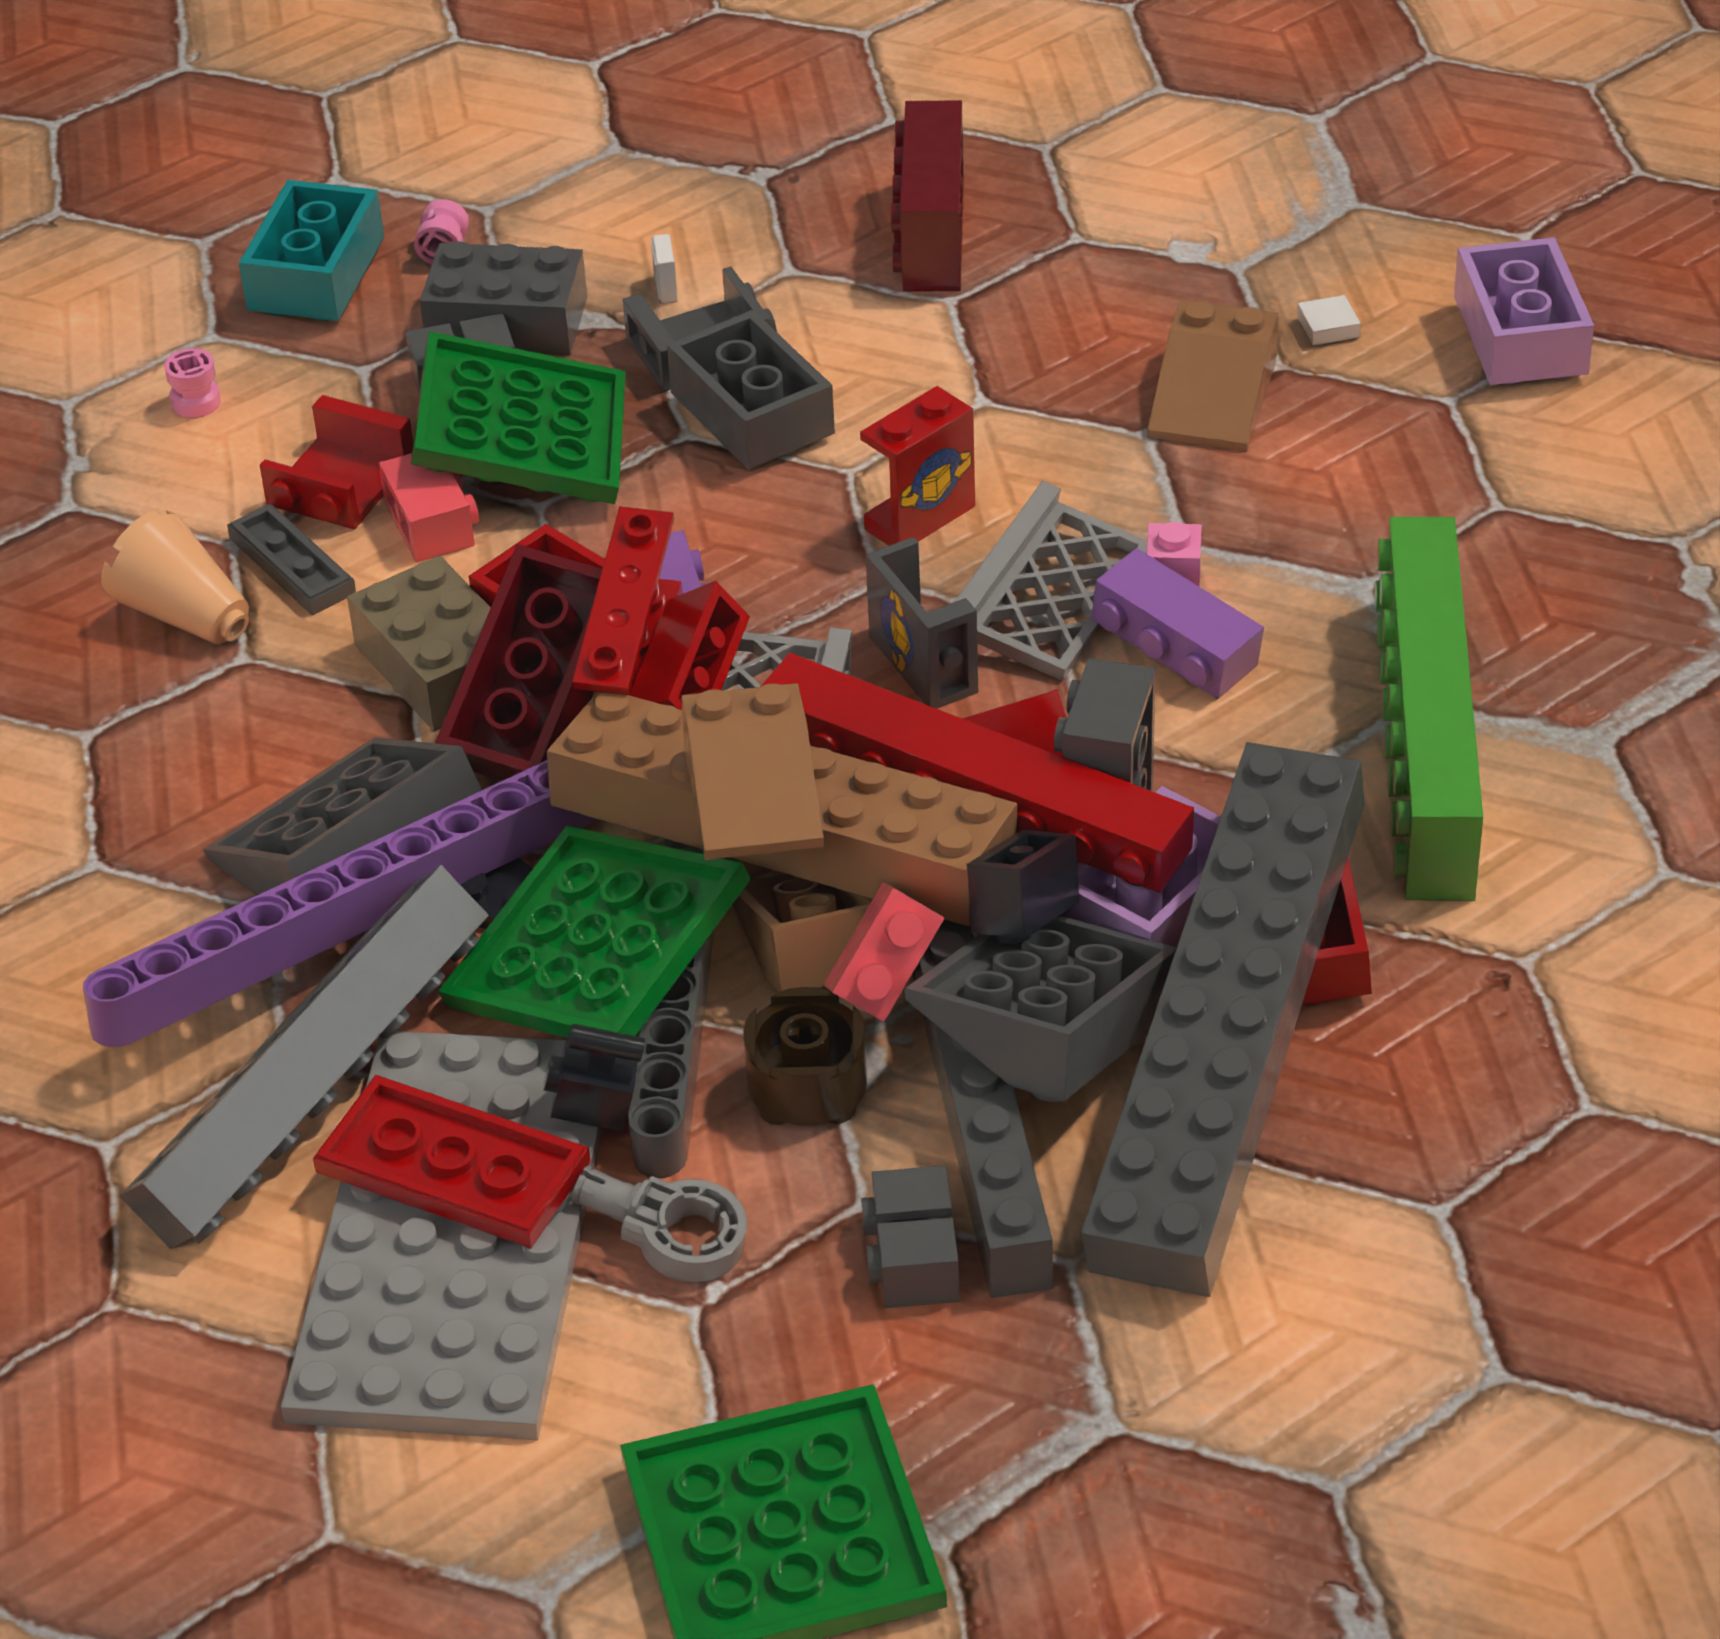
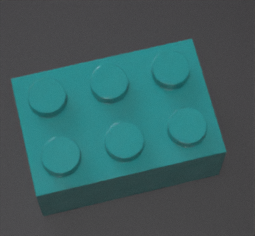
M287 180L239 261L246 309L248 311L265 312L271 315H291L314 318L320 321H339L384 239L378 190Z

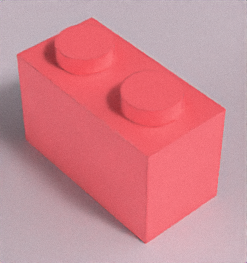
M412 453L379 462L384 502L415 562L475 546L472 524L479 523V514L472 494H463L460 474L447 471L435 472L426 467L412 465Z
M883 882L823 986L884 1022L945 917Z

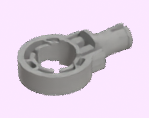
M586 1166L583 1169V1175L580 1174L575 1184L572 1203L610 1216V1218L623 1222L620 1239L640 1246L648 1263L658 1272L669 1278L684 1282L710 1281L732 1270L743 1254L747 1230L745 1210L734 1194L716 1183L700 1179H682L668 1183L651 1176L649 1180L646 1179L634 1186L625 1181L610 1177L590 1166ZM699 1215L715 1223L720 1215L718 1226L720 1234L713 1242L700 1246L699 1256L692 1255L693 1246L677 1242L667 1230L672 1225L681 1222L682 1217Z

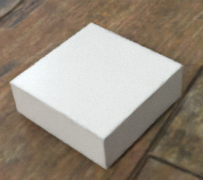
M654 235L653 239H651V250L658 300H661V303L678 302L675 261L670 235Z
M1345 295L1298 303L1297 318L1312 346L1360 337L1361 323Z

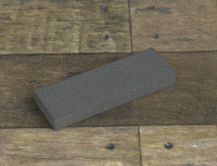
M271 503L227 524L229 539L312 616L345 600L347 596L356 592L354 579Z

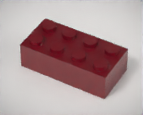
M962 100L905 101L904 120H895L894 175L892 178L893 203H891V231L894 233L893 272H902L903 292L961 291L964 196Z
M516 545L436 739V744L462 746L473 772L502 781L547 760V750L587 705L594 694V691L573 689L572 680L599 584L601 568L523 545Z

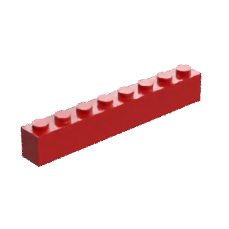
M789 652L761 685L798 683L810 746L825 748L849 757L879 763L885 767L933 778L943 783L987 793L997 798L1017 803V833L1026 829L1075 834L1077 862L1085 863L1118 876L1129 883L1138 884L1161 893L1192 850L1194 807L793 653Z

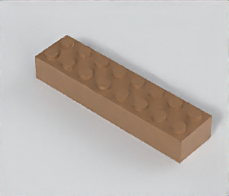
M597 692L547 750L551 806L703 849L684 751L682 710L670 705H662L629 695ZM810 746L824 836V847L731 857L872 899L884 882L945 917V920L970 926L967 864L1017 833V803L997 798L987 793L943 783L933 778L885 767L879 763L867 762L835 753L825 748Z

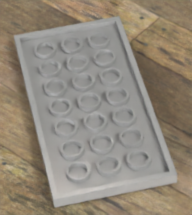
M395 1031L386 1039H383L381 1036L379 1037L367 1085L376 1074L589 1147L591 1160L588 1166L595 1169L603 1128L550 1118L554 1093L543 1091L550 1055L561 1057L566 1040ZM341 1182L281 1404L284 1423L538 1440L586 1213V1207L572 1203L574 1187L533 1247L528 1248Z

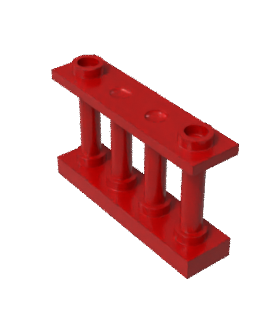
M619 506L573 676V689L629 695L667 601L683 594L681 581L659 579L674 523V512Z

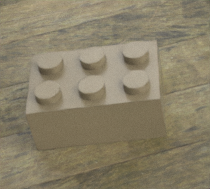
M439 555L347 596L355 646L433 731L441 729L490 610V606Z

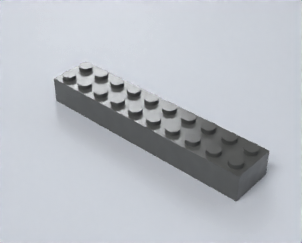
M1246 742L1081 1231L1089 1273L1211 1297L1317 953L1364 808L1361 760Z

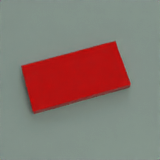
M376 1074L313 1157L316 1173L528 1248L533 1247L576 1184L580 1174H583V1169L591 1162L589 1147Z

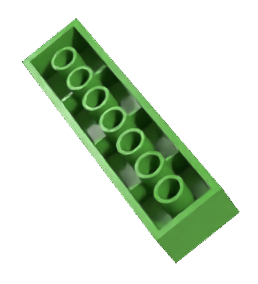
M1389 517L1388 539H1378L1377 567L1378 571H1386V573L1381 574L1380 580H1375L1374 603L1375 612H1383V615H1378L1377 647L1386 648L1385 651L1380 652V684H1389L1388 688H1383L1382 719L1383 721H1393L1391 725L1385 726V759H1395L1394 763H1388V797H1398L1397 802H1391L1390 834L1391 837H1401V842H1394L1393 875L1394 877H1404L1405 900L1475 901L1483 826V808L1455 517Z

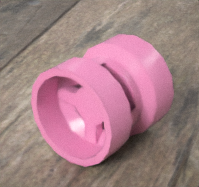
M441 199L430 202L425 207L415 236L414 248L418 256L426 263L432 265L439 243L463 242L469 226V217L464 208L456 202Z
M196 348L183 349L171 354L166 359L164 368L167 383L172 386L169 394L173 411L185 418L204 417L213 413L221 403L218 384L213 380L216 375L213 356L208 351Z

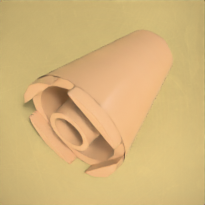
M153 510L132 522L113 545V548L119 552L113 566L111 567L105 562L102 568L101 586L105 593L118 603L214 644L234 641L241 636L249 622L248 602L182 519L169 510H166L167 514L162 515L157 510Z

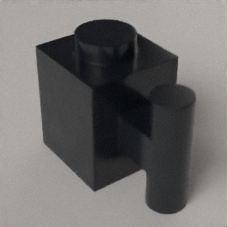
M572 1024L570 1033H568L562 1056L550 1055L543 1091L554 1093L550 1118L622 1132L634 1094L637 1064L642 1059L645 1038Z

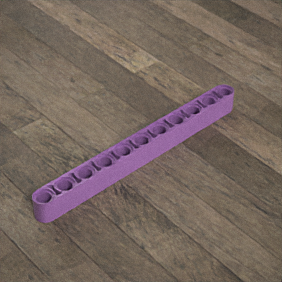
M546 760L91 973L83 983L90 1034L95 1042L107 1047H122L131 1044L369 930L415 880L439 865H442L459 884H462L480 873L486 874L555 841L566 826L582 828L599 819L551 806L548 763Z

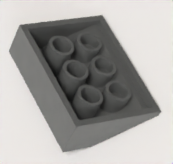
M374 737L205 847L203 851L208 860L256 895H259L480 792L482 789L462 746Z
M1058 916L1057 921L1044 925L1032 933L1030 939L1020 943H1000L995 940V935H978L905 988V999L1009 1086L1030 1091L1040 1100L1065 1102L1148 1034L1177 947Z

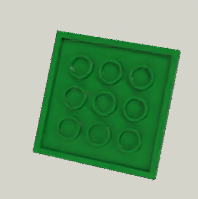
M429 331L424 353L411 464L426 467L435 472L447 471L477 477L486 482L498 481L528 487L537 492L549 491L578 497L588 502L600 501L615 504L620 483L626 371Z
M566 826L487 927L476 945L467 953L439 989L438 993L448 1008L565 1038L570 1033L572 1024L636 1036L751 878L741 862L723 858L705 860L704 854Z
M874 1384L620 1445L623 1466L673 1639H822L947 1607V1591Z

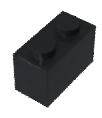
M1023 829L967 864L971 933L995 935V940L1000 943L1024 942L1030 939L1032 933L1046 924L1057 921L1059 915L1079 903L1076 835Z

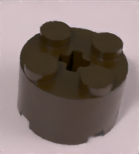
M792 988L771 996L770 1005L757 1013L755 1008L748 1015L743 1031L748 1091L754 1104L759 1108L760 1116L765 1122L772 1125L786 1123L793 1125H817L826 1122L839 1124L850 1120L855 1114L856 1105L860 1102L866 1091L868 1080L865 1024L861 1013L854 1005L852 1011L839 1002L838 995L822 988Z

